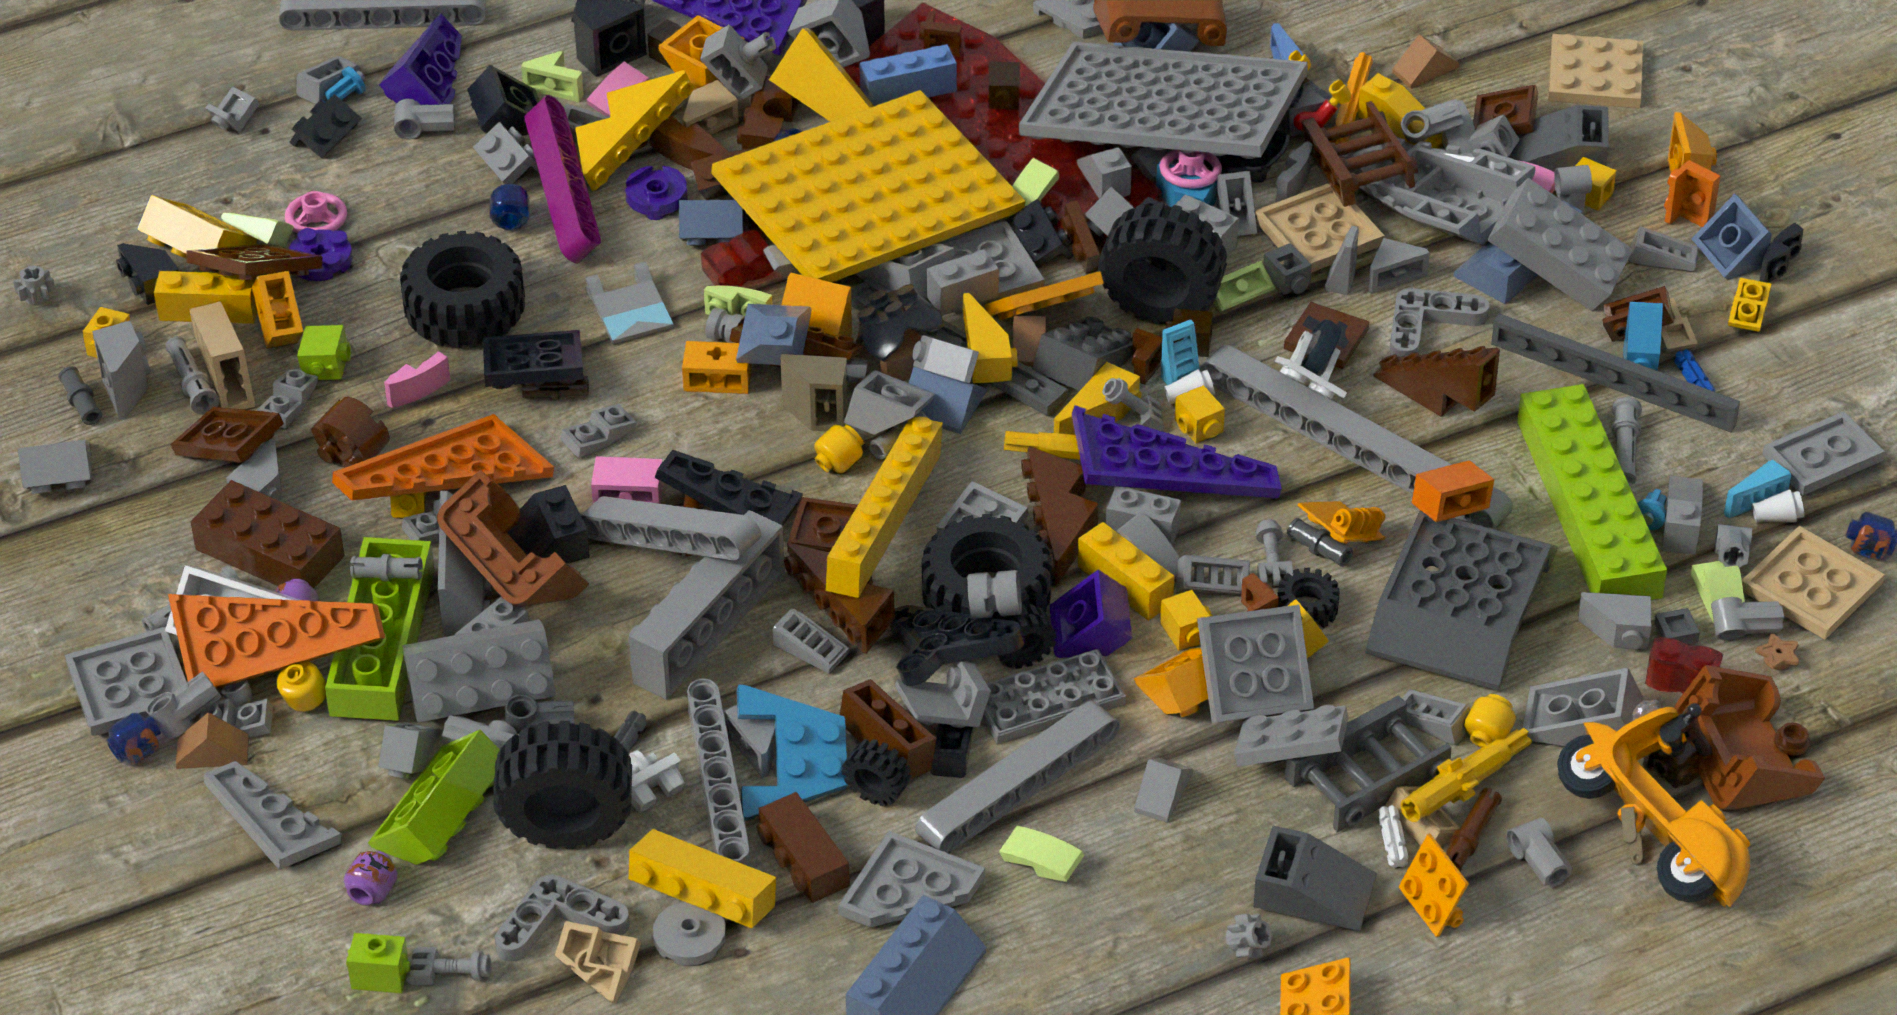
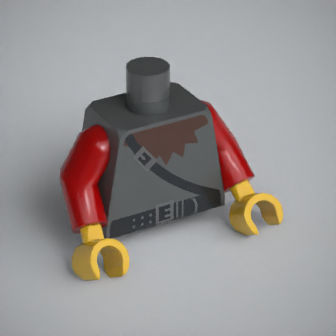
M1295 50L1289 55L1288 60L1307 62L1308 71L1310 70L1311 62L1306 54L1302 56L1298 50ZM1305 77L1278 125L1279 128L1289 136L1303 134L1302 120L1314 118L1320 128L1324 127L1326 129L1336 126V111L1338 110L1336 106L1349 102L1351 99L1350 90L1341 80H1336L1329 87V92L1331 93L1329 95Z

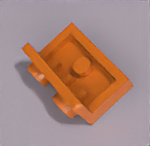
M1688 160L1679 169H1674L1668 178V185L1670 187L1664 204L1666 209L1665 222L1672 224L1681 216L1703 227L1715 215L1720 175L1691 160Z

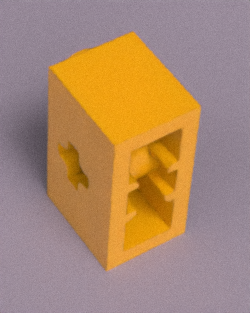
M289 271L257 276L252 286V291L266 348L298 343L303 334V327Z
M686 341L682 364L683 390L687 392L748 394L752 364L737 363L736 357L739 343Z

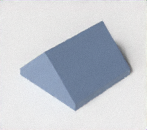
M1735 193L1696 233L1692 240L1722 276L1728 280L1762 268L1763 257L1770 245L1772 233Z
M913 367L909 384L935 394L933 400L921 410L927 418L942 422V429L959 434L962 433L987 392V387L966 383L917 367Z

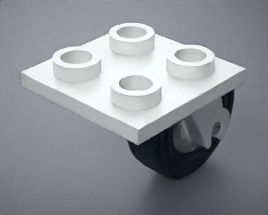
M1328 319L1322 320L1312 333L1305 331L1302 334L1290 360L1277 356L1274 361L1283 366L1280 370L1281 373L1301 383H1304L1305 380L1309 381V388L1331 400L1334 395L1344 398L1347 394L1346 391L1328 382L1340 354V350L1335 347L1341 334V327Z

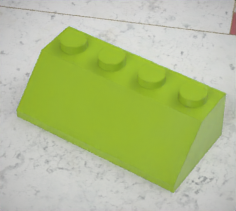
M481 729L441 746L369 840L368 844L374 849L415 865L427 860L436 861L448 849L446 843L450 837L459 833L466 825L464 819L467 814L480 806L485 799L482 794L487 788L494 785L495 762L497 761V754L500 749Z

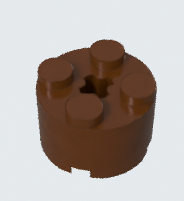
M344 397L341 401L339 399L311 428V432L319 445L317 453L320 458L327 463L335 461L345 468L376 457L390 441L388 429L382 420L378 423L374 421L370 416L374 411L366 404L352 397Z

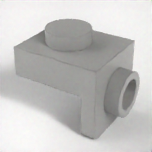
M232 86L218 108L208 104L205 109L212 115L211 122L224 131L229 127L240 133L260 103L256 98Z

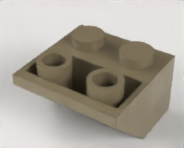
M781 354L783 407L811 431H828L833 425L844 427V420L848 410L847 358Z

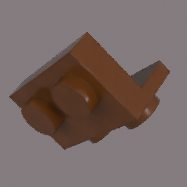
M1073 201L1065 204L1064 217H1061V223L1065 234L1070 235L1072 240L1074 257L1077 262H1081L1086 275L1098 271L1100 255L1106 238L1104 233L1099 237L1087 225V222L1090 220L1085 215L1087 211L1082 212L1078 201Z
M1665 286L1604 304L1605 318L1602 319V322L1612 342L1625 339L1630 302L1663 303L1662 326L1674 323L1669 292Z

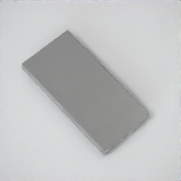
M1098 649L986 683L991 693L982 719L996 744H1001L1045 730L1088 701L1093 700L1103 709L1109 710L1125 705L1126 696Z

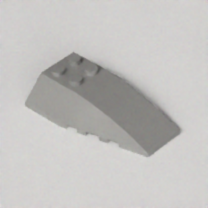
M1397 138L1408 155H1413L1418 167V173L1414 174L1416 187L1409 188L1402 176L1399 175L1360 186L1358 190L1414 221L1482 245L1488 240L1510 194L1528 178L1533 180L1536 169L1534 165L1486 150L1474 149L1472 153L1461 152L1459 146L1448 145L1446 150L1431 148L1430 142L1419 141L1416 145H1407L1405 139ZM1381 145L1342 155L1339 158L1349 159L1383 148ZM1391 160L1352 170L1349 173L1353 172L1356 175L1393 163Z

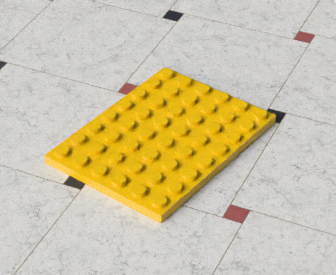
M921 90L712 164L711 174L803 276L828 282L837 281L1013 215L1023 209L1026 202Z

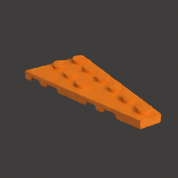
M495 414L334 471L332 483L351 501L461 488L480 469L497 484L553 477L554 466Z
M168 594L187 680L190 681L203 671L216 689L282 670L292 664L312 661L385 639L377 604Z

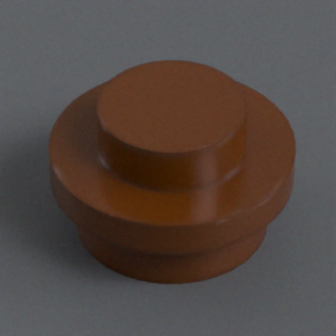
M1790 722L1777 730L1774 743L1781 752L1796 756L1804 754L1809 749L1810 737L1804 726Z

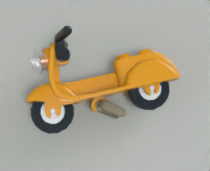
M1656 699L1651 701L1644 700L1633 710L1632 714L1634 717L1632 722L1623 726L1618 731L1605 724L1583 722L1587 735L1579 736L1569 741L1561 750L1557 761L1558 775L1565 788L1575 796L1587 799L1602 797L1614 790L1625 803L1617 814L1622 821L1624 841L1629 844L1631 863L1633 865L1643 863L1641 830L1646 826L1665 846V849L1659 856L1657 874L1658 880L1667 894L1676 900L1688 903L1702 901L1713 895L1721 905L1731 907L1740 896L1747 882L1750 870L1748 847L1751 844L1739 829L1736 828L1732 831L1724 823L1727 821L1725 816L1714 804L1708 806L1700 800L1686 812L1638 762L1639 759L1659 749L1670 757H1678L1683 754L1685 745L1689 742L1693 743L1701 756L1708 757L1711 755L1712 746L1701 731L1698 717L1702 712L1700 705L1692 703L1679 715L1674 707L1662 708L1663 705Z

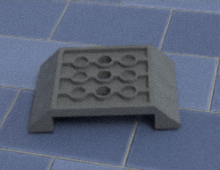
M1420 510L1379 599L1365 653L1499 691L1509 666L1510 650L1542 572L1548 573L1558 546L1457 518L1435 522ZM1428 566H1434L1439 568L1440 570L1428 571L1426 570V568ZM1461 575H1467L1473 579L1461 580L1458 577H1460ZM1494 584H1500L1506 588L1498 590L1492 588L1491 586H1493Z

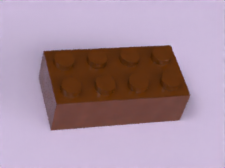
M230 480L190 521L196 550L276 586L292 579H302L315 588L345 556L340 527L233 480Z

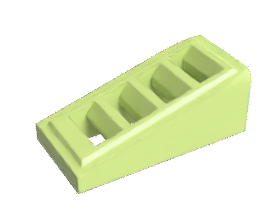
M223 213L221 217L222 221L264 243L282 248L286 247L294 228L290 223L235 213Z

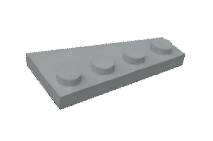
M236 761L204 773V784L279 870L341 844L340 832L333 827L328 830L320 825L319 818L311 812L307 811L304 814L293 806L292 799L283 793L279 795L269 790L267 782Z

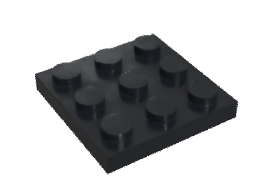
M580 330L483 337L485 387L506 389L518 384L536 387L543 385L545 382L558 381L561 384H571L577 380L584 379Z

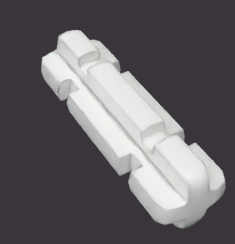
M1393 805L1389 807L1383 806L1379 809L1378 818L1380 826L1383 827L1381 831L1385 849L1388 853V863L1392 868H1403L1408 864L1407 859L1409 856L1407 848L1404 846L1406 843L1402 825L1398 820L1400 818L1399 812Z

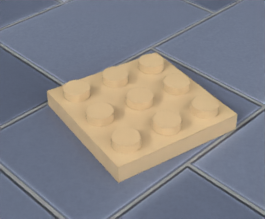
M1552 34L1548 101L1640 108L1643 41L1602 38L1598 36Z
M1329 183L1255 210L1256 223L1278 248L1291 243L1312 265L1311 273L1333 264L1351 226H1356L1359 229L1357 255L1380 247L1383 238H1385V235L1356 204L1344 207Z
M1798 526L1742 579V586L1745 594L1759 602L1778 601L1779 605L1783 608L1785 617L1825 640L1883 584L1885 574Z

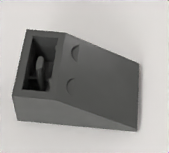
M1575 105L1535 118L1533 132L1517 135L1519 141L1512 150V159L1535 164L1555 172L1556 168L1575 166L1582 157L1606 166L1609 149L1608 107Z
M1088 316L1042 334L1032 370L1080 391L1106 362L1120 368L1133 354V337H1131L1130 332L1124 329H1112L1103 325L1104 322L1101 319Z
M1273 825L1255 878L1253 907L1360 931L1377 873L1309 833Z

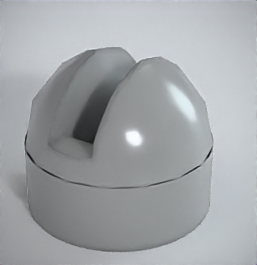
M247 680L224 686L221 690L224 699L230 698L235 707L250 703L252 698L251 687Z

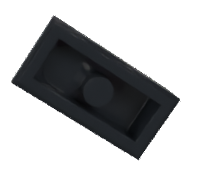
M938 723L935 734L937 739L930 771L932 775L956 778L965 777L974 727L956 728L949 724Z

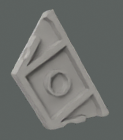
M1037 0L1033 2V12L1040 16L1042 13H1046L1052 16L1054 24L1061 28L1069 29L1073 34L1082 39L1104 33L1093 10L1094 0Z

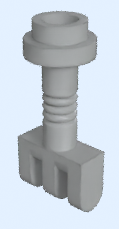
M1111 378L1105 383L1102 393L1106 401L1113 405L1122 402L1140 414L1143 426L1159 431L1164 430L1159 401L1148 394L1139 399L1127 391V382L1120 378Z
M1267 519L1261 521L1255 531L1257 541L1264 544L1267 562L1258 563L1257 574L1263 583H1268L1267 576H1272L1273 586H1279L1280 575L1289 573L1293 576L1292 561H1280L1277 542L1283 537L1282 527L1277 521Z
M416 947L413 950V960L410 962L407 982L412 985H433L436 973L447 972L471 973L473 980L482 981L484 977H489L491 974L490 955H484L483 951H474L471 958L439 959L440 955L437 947Z

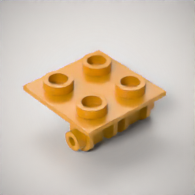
M1341 501L1304 502L1297 505L1308 514L1307 517L1310 521L1325 527L1331 532L1330 536L1340 543L1347 544L1348 542L1358 541L1368 543L1369 541L1385 540L1386 538L1379 532L1382 523L1385 521V513L1378 507L1350 509Z
M1427 834L1398 888L1436 937L1440 936L1445 926L1451 925L1452 928H1456L1463 923V911L1457 907V904L1469 883L1433 836Z
M1350 957L1281 974L1280 1015H1351Z

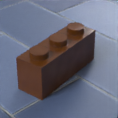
M869 679L843 690L840 715L845 717V729L861 743L866 739L869 742L874 739L878 740L880 746L883 742L888 744L890 751L895 748L899 752L897 754L898 758L904 757L907 761L904 765L910 766L911 771L909 774L912 775L911 779L931 771L937 739L873 680Z
M797 792L759 808V824L756 826L757 833L764 844L769 843L774 850V856L781 868L786 867L790 872L792 882L798 892H804L811 903H814L850 886L849 862Z

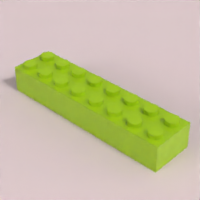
M1580 384L1520 393L1517 423L1590 593L1651 596V600L1662 599L1667 574L1666 566L1585 385Z

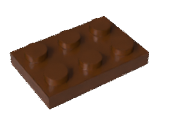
M213 406L170 445L175 455L240 463L248 460L253 455V451L262 443L273 438L274 432L284 422L280 414L275 412Z

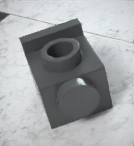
M1291 243L1264 254L1263 265L1273 284L1284 295L1292 291L1299 294L1307 289L1311 283L1312 265Z

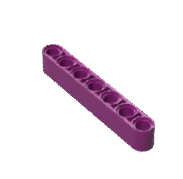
M546 95L525 115V122L559 248L569 261L578 264L601 243V237L566 111L556 98Z

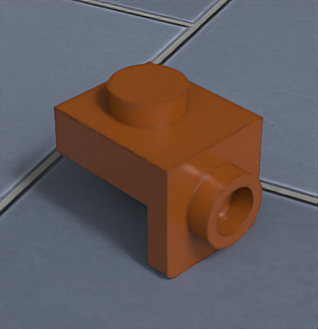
M1254 573L1242 579L1241 603L1248 608L1247 611L1278 607L1279 597L1273 592L1269 584L1263 583Z

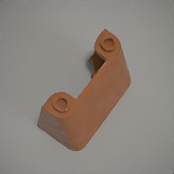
M1094 0L1093 10L1108 42L1125 43L1133 40L1139 33L1141 22L1197 24V36L1203 44L1225 46L1227 25L1222 0Z
M481 469L439 509L437 522L440 528L503 599L511 605L526 607L571 600L589 585V582L580 572L570 567L556 552L549 558H541L532 552L527 555L507 532L518 522L520 508L515 500Z
M1705 665L1677 701L1674 708L1679 715L1692 703L1700 705L1702 709L1698 722L1701 731L1712 746V753L1708 757L1701 756L1698 773L1717 808L1733 811L1810 795L1825 780L1821 769L1815 761L1803 759L1793 766L1788 755L1776 747L1774 743L1776 732L1770 720L1780 707L1781 696L1772 676Z

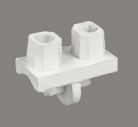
M635 750L629 754L632 764L631 804L639 813L646 811L656 803L657 798L651 791V788L659 785L667 797L682 791L685 783L678 771L681 760L675 752L660 761L657 760L654 753L644 757L640 751Z

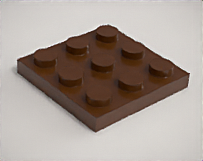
M268 244L186 250V263L199 265L200 271L213 272L219 270V275H238V279L256 280L258 274L267 275L289 271L291 275H309V270L322 269L323 256Z

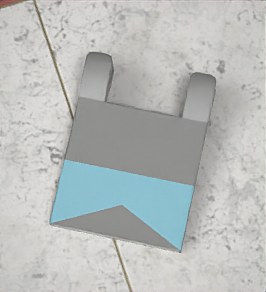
M646 262L634 264L636 271L634 278L637 284L605 293L598 275L586 277L588 285L586 292L593 301L613 345L674 328V324L652 280Z

